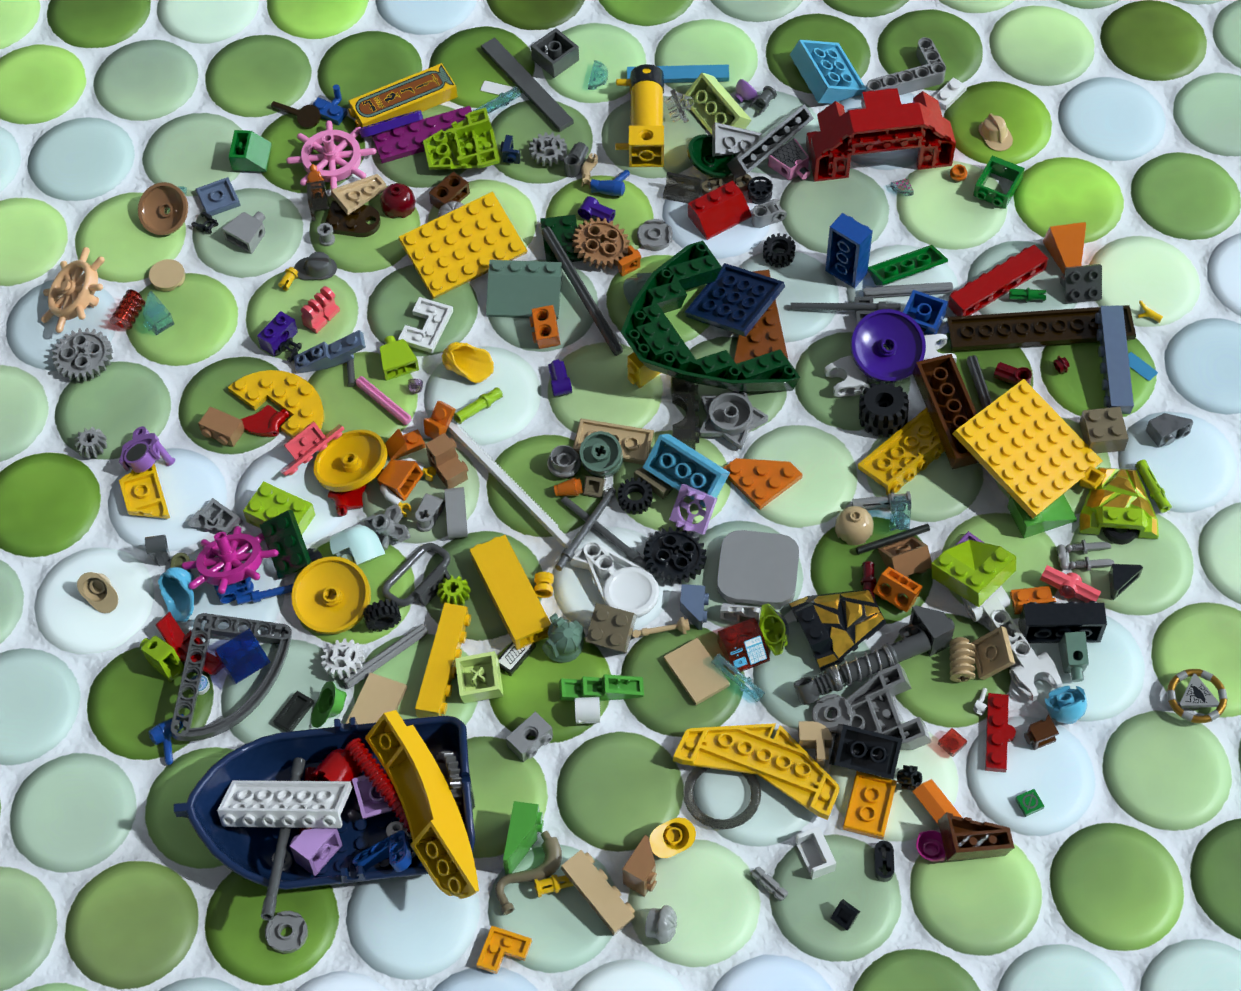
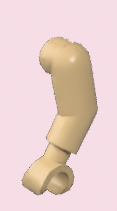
M592 153L589 154L587 160L581 166V187L587 184L589 189H591L590 172L598 163V156L595 153L594 156Z

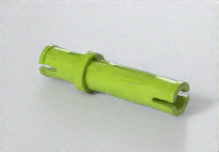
M496 387L490 392L480 395L476 401L454 413V420L461 424L482 409H488L492 403L503 397L502 391Z
M1138 461L1135 467L1148 488L1151 499L1156 502L1161 513L1169 511L1172 506L1166 498L1165 490L1160 487L1147 461Z

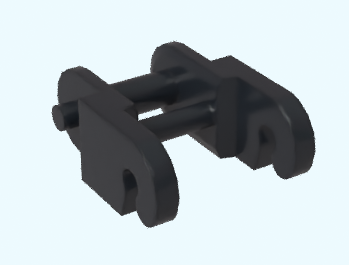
M202 211L200 215L202 217L205 216L206 222L204 224L192 222L191 225L192 227L196 226V229L202 233L205 231L211 234V229L214 225L218 226L219 224L211 215Z
M290 337L286 342L283 341L278 346L279 351L276 350L275 354L280 355L286 349L292 353L290 354L291 358L288 357L287 361L291 363L294 360V356L298 355L302 344H296L293 342V338Z

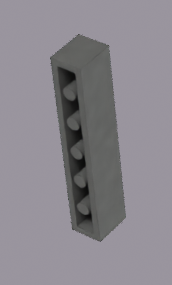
M803 104L791 110L726 164L735 178L748 174L814 119L806 105Z

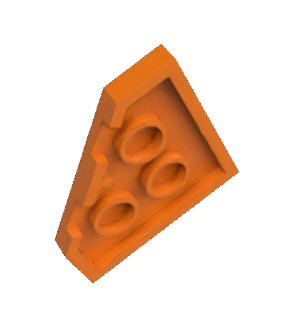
M736 458L724 467L725 470L730 472L728 479L759 510L802 479L803 476L791 462Z

